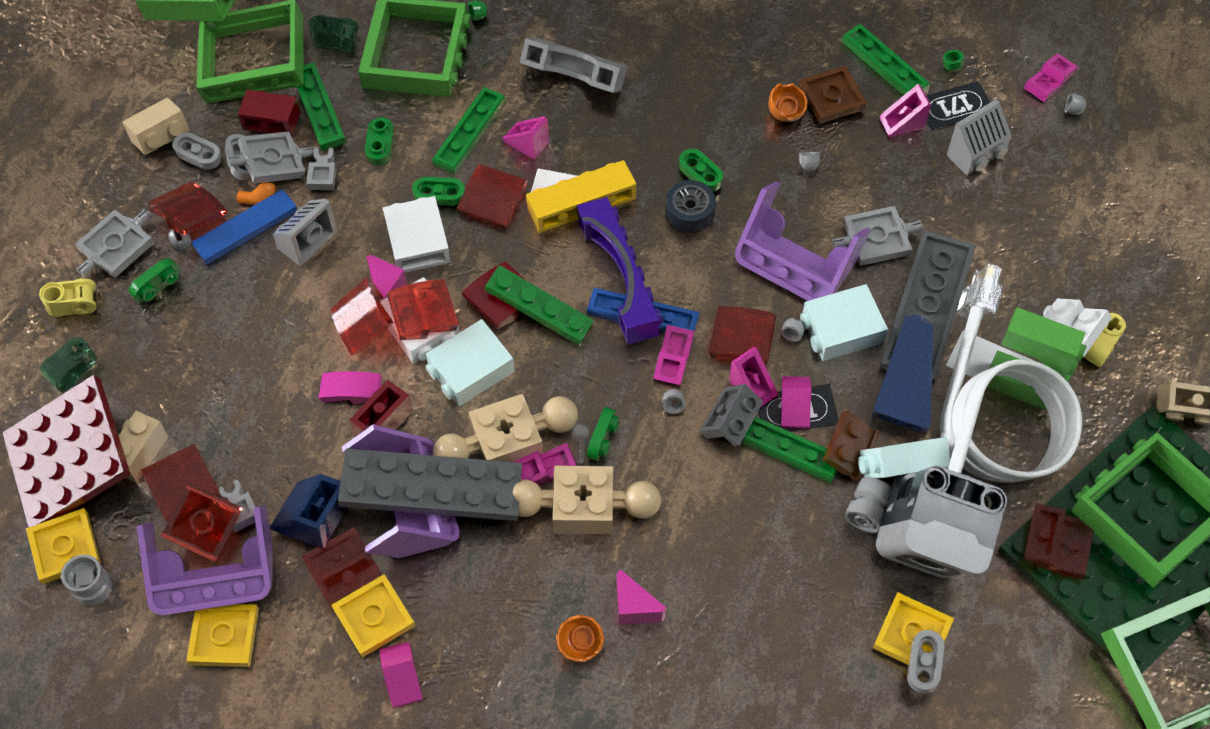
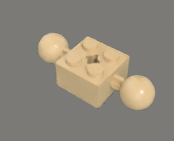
M523 394L468 412L474 435L467 438L453 433L441 436L434 444L433 456L469 459L470 454L480 451L483 460L514 462L536 451L543 454L542 440L538 431L545 428L556 433L569 431L577 422L578 410L572 400L563 396H557L545 403L542 412L531 415Z
M554 466V490H541L538 484L526 479L518 482L513 488V495L519 501L518 516L530 517L536 514L541 507H553L554 534L613 535V508H626L632 516L645 519L653 516L661 504L659 490L655 485L647 481H637L631 484L626 491H613V466Z

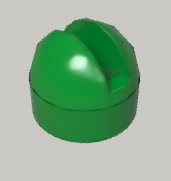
M477 0L468 2L470 19L478 21L485 18L487 6L484 2Z
M950 50L943 55V64L946 70L957 72L962 68L964 55L961 51Z

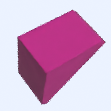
M917 84L882 113L879 118L890 137L925 128L931 104L921 86Z
M543 116L517 122L502 140L509 146L535 160L549 143L548 119Z
M373 255L366 256L378 302L406 287L407 281L403 269Z
M756 347L751 348L731 362L729 381L733 386L746 384L763 400L762 406L779 395Z
M782 376L781 428L810 429V377Z
M621 569L616 573L619 625L658 623L666 618V607Z
M410 642L379 649L382 671L393 709L423 701Z

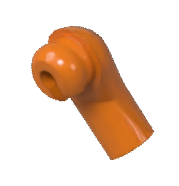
M264 182L252 192L238 191L237 203L256 205L275 193V185L272 182Z

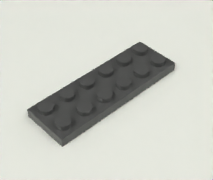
M926 230L923 231L879 368L888 369L905 316L919 315L928 319L927 323L933 324L932 384L934 385L976 245Z
M346 448L338 506L518 521L519 501L513 495V488L518 482H521L522 463Z

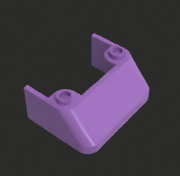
M776 181L763 187L735 250V257L738 263L808 301L836 293L854 267L871 229L866 227L855 234L849 247L838 246L825 259L781 236L785 227V219L779 211L771 208L781 183Z
M372 425L342 446V450L345 452V449L348 448L433 456L434 443L425 437ZM394 511L397 526L365 546V551L367 553L403 558L448 546L459 538L456 516Z
M267 505L253 508L257 536L248 539L244 543L242 548L243 562L184 571L183 559L177 552L173 550L157 551L153 522L136 526L147 604L150 610L158 615H168L257 601L266 597L272 588L273 547Z

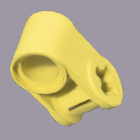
M90 279L51 282L45 284L40 289V299L48 314L53 317L91 314L96 310V303L93 301L96 283Z
M1110 313L1112 319L1083 357L1099 368L1113 351L1114 346L1126 328V322L1116 313Z

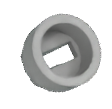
M1071 93L1065 104V113L1072 115L1081 114L1087 106L1086 100L1078 94Z
M819 152L799 153V164L804 170L813 171L819 166Z
M184 227L172 228L168 234L169 242L174 249L183 250L191 244L190 233ZM181 234L183 240L177 241L176 236Z
M790 318L784 322L780 332L786 340L798 342L801 340L805 328L801 320L798 321L795 318Z
M671 389L663 394L662 404L664 410L670 414H677L685 408V398L681 391ZM676 397L677 403L671 404V398Z

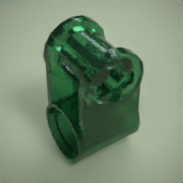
M316 15L309 20L311 42L315 47L336 49L344 52L354 49L355 42L353 39L359 29L356 21L350 18Z
M79 337L72 338L56 353L45 359L39 368V373L59 392H64L70 389L78 379L96 365L97 356L90 349L85 339Z

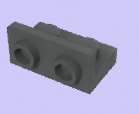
M746 384L724 387L699 432L706 439L725 437L731 444L738 446L741 444L762 406L763 400Z

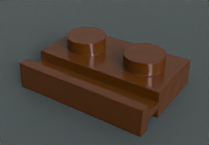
M849 410L842 412L823 461L843 475L850 476L852 481H860L863 477L858 465V459L861 456L860 450L874 448L880 432L869 428L870 425Z

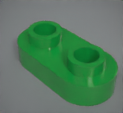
M376 118L368 125L365 154L367 160L374 165H383L392 156L395 132L393 123L387 118Z
M687 149L680 154L679 168L683 174L690 180L706 184L713 192L720 189L723 183V172L706 155L697 149Z
M422 177L417 179L412 186L415 200L422 197L435 196L437 205L455 206L460 204L466 196L464 184L456 178Z
M170 258L159 261L131 283L129 294L139 303L152 300L157 293L177 281L180 267Z
M604 407L588 446L586 455L588 459L599 461L601 457L606 458L611 443L608 441L611 433H616L620 422V417L616 416L617 410Z

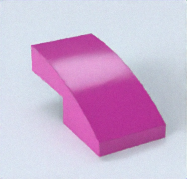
M1057 53L1044 63L1040 72L1026 82L1024 89L1045 102L1075 73L1078 66Z
M667 325L653 379L681 385L695 331Z
M355 371L323 373L318 398L324 403L350 400L354 405L366 403L381 387L382 376L377 373Z
M567 442L543 454L536 451L514 461L522 463L521 480H531L538 484V486L554 481V466H577Z

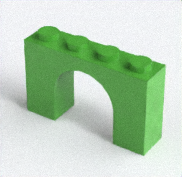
M1018 307L1012 316L1001 344L1038 359L1044 365L1058 372L1067 382H1069L1070 376H1073L1077 364L1082 360L1087 345L1082 344L1085 332ZM997 350L990 368L1007 361L1018 360L1019 358ZM995 375L987 386L989 389L1047 410L1035 389L1015 378Z

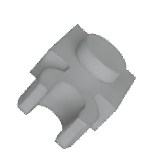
M319 148L314 149L313 153L316 162H309L306 182L308 190H334L337 168L336 164L333 163L335 160L333 148H329L326 156H320Z
M236 479L233 481L235 485L233 492L227 493L223 486L219 488L220 495L227 502L221 506L234 532L255 523L253 508L256 507L249 492L244 493L243 487Z

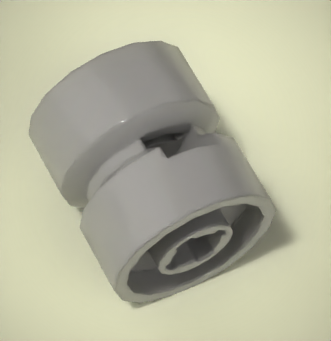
M862 478L854 493L856 500L850 501L845 512L846 520L852 526L870 533L879 532L892 487L876 478Z
M78 555L71 558L64 565L61 573L62 582L80 604L96 606L103 603L109 597L113 586L111 577L93 556Z

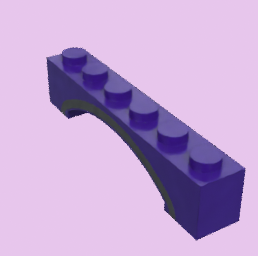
M608 197L577 205L578 223L585 240H592L602 247L612 257L623 275L627 294L624 306L618 307L619 325L627 345L659 336V325L663 323L659 308L654 309L653 307L654 299L650 287L645 288L643 283L645 282L642 267H637L635 264L636 255L634 248L627 245L626 229L624 226H619V214L616 206H611Z

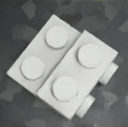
M1057 298L1052 305L1046 306L1044 310L1045 318L1085 332L1082 344L1087 345L1083 357L1112 319L1108 310L1084 308L1080 300Z

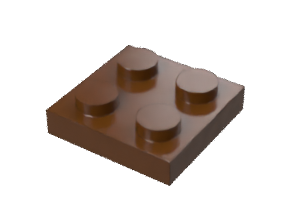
M846 66L799 80V88L804 91L807 102L819 124L865 110L867 107L864 96Z

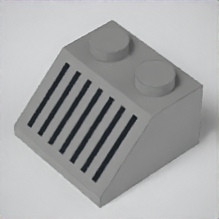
M995 99L956 123L947 156L967 176L976 170L981 171L993 159H1000L1009 149L1008 144L1011 139V133L1000 102Z
M326 199L310 200L304 207H300L295 215L285 224H281L273 234L277 249L299 266L306 262L338 232L330 202Z

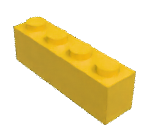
M622 160L617 163H609L605 167L594 171H586L568 180H561L554 185L533 190L531 193L526 194L527 209L538 232L542 233L578 220L577 205L608 197L613 207L635 200L637 184L625 161Z

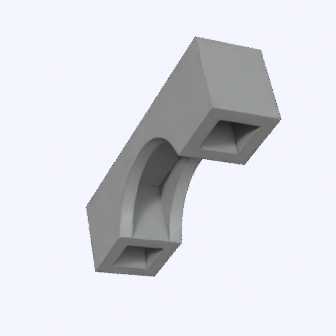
M537 37L525 39L520 59L521 64L544 71L569 75L587 82L590 86L612 93L622 90L628 68L626 65Z

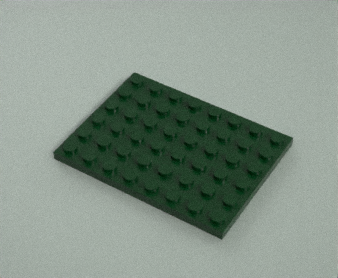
M1153 405L998 549L1009 562L1109 654L1110 652L1101 633L1210 587V537L1153 588L1071 511L1078 501L1074 497L1081 492L1083 487L1086 485L1090 488L1096 484L1094 482L1095 478L1105 469L1112 471L1115 468L1113 464L1122 454L1127 453L1131 455L1134 452L1132 450L1133 446L1140 439L1144 438L1147 441L1155 433L1160 434L1210 479V453L1171 420L1166 419L1165 415L1158 413V410ZM1148 457L1094 502L1158 563L1210 517V513ZM1203 604L1124 638L1141 674L1206 610Z

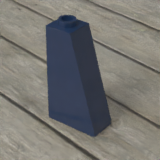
M912 315L911 317L905 316L872 416L927 434L931 425L933 324L927 323L928 319L922 316Z

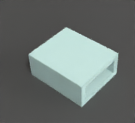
M867 284L806 301L803 313L800 314L805 330L808 329L811 335L812 348L815 353H819L822 361L883 344L888 331Z
M482 319L426 353L428 365L425 367L433 380L438 378L442 384L441 389L448 400L454 399L458 406L463 405L515 372L513 357Z
M947 437L860 450L861 456L858 459V465L861 473L864 474V478H883L914 473L931 466L949 467L951 458Z

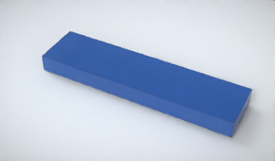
M282 189L191 243L206 265L293 215L298 209Z
M594 288L587 307V315L619 322L618 307L624 306L626 295ZM658 302L652 303L654 309L659 308L663 323L659 325V332L665 333L667 325L692 331L696 330L700 312Z

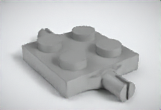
M290 132L242 136L238 140V146L242 155L227 156L226 160L228 167L244 165L250 174L253 184L304 178L305 169L301 158L314 157V146L299 148L293 142Z
M895 206L844 216L843 225L847 236L833 238L832 245L834 248L838 246L849 247L855 234L866 227L871 229L857 259L859 266L911 255L912 247L908 240V234L921 232L923 226L920 220L905 224L899 217Z
M143 209L134 219H131L113 210L75 244L77 249L88 258L82 265L76 268L78 273L85 277L91 270L98 267L116 278L154 244L152 237L141 228L145 222L152 218L151 214L146 209Z

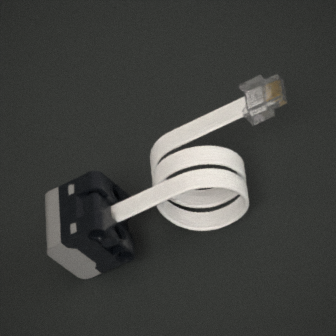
M990 263L981 271H975L972 284L963 289L956 313L967 318L968 321L940 415V437H947L951 458L949 468L931 466L917 473H910L896 478L892 484L876 540L877 551L884 558L940 578L980 574L988 569L1007 505L1006 494L1003 490L969 475L962 474V469L979 478L1000 483H1017L1046 476L1062 468L1071 459L1078 446L1082 431V413L1074 390L1058 372L1042 363L1025 359L1007 361L975 375L961 389L979 324L984 315L992 312V314L997 313L1004 288L998 284L1002 268ZM995 375L1012 377L1028 386H1032L1047 408L1051 423L1050 442L1041 463L1031 472L1016 471L998 465L987 458L971 439L984 392ZM908 480L907 488H905V483ZM985 495L989 496V498L991 499L992 503L990 509L988 508L989 502Z

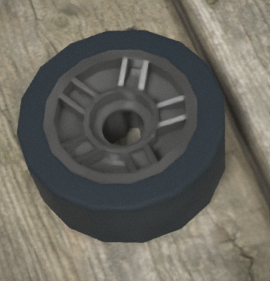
M685 180L676 183L666 195L665 215L669 223L681 231L697 232L703 230L711 224L715 216L716 197L712 189L702 182Z

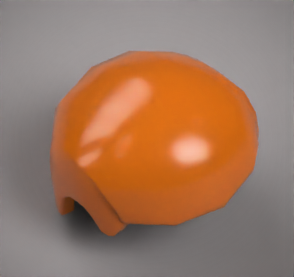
M779 83L770 93L768 106L771 114L777 120L793 122L799 120L807 110L808 100L804 91L795 86V84L782 85Z
M575 615L562 622L556 636L560 652L567 659L575 662H585L597 656L602 650L605 639L601 625L593 617L585 615Z

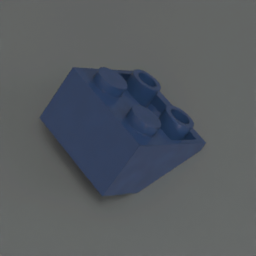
M323 474L298 481L270 525V530L324 548L348 508L338 506L341 481Z

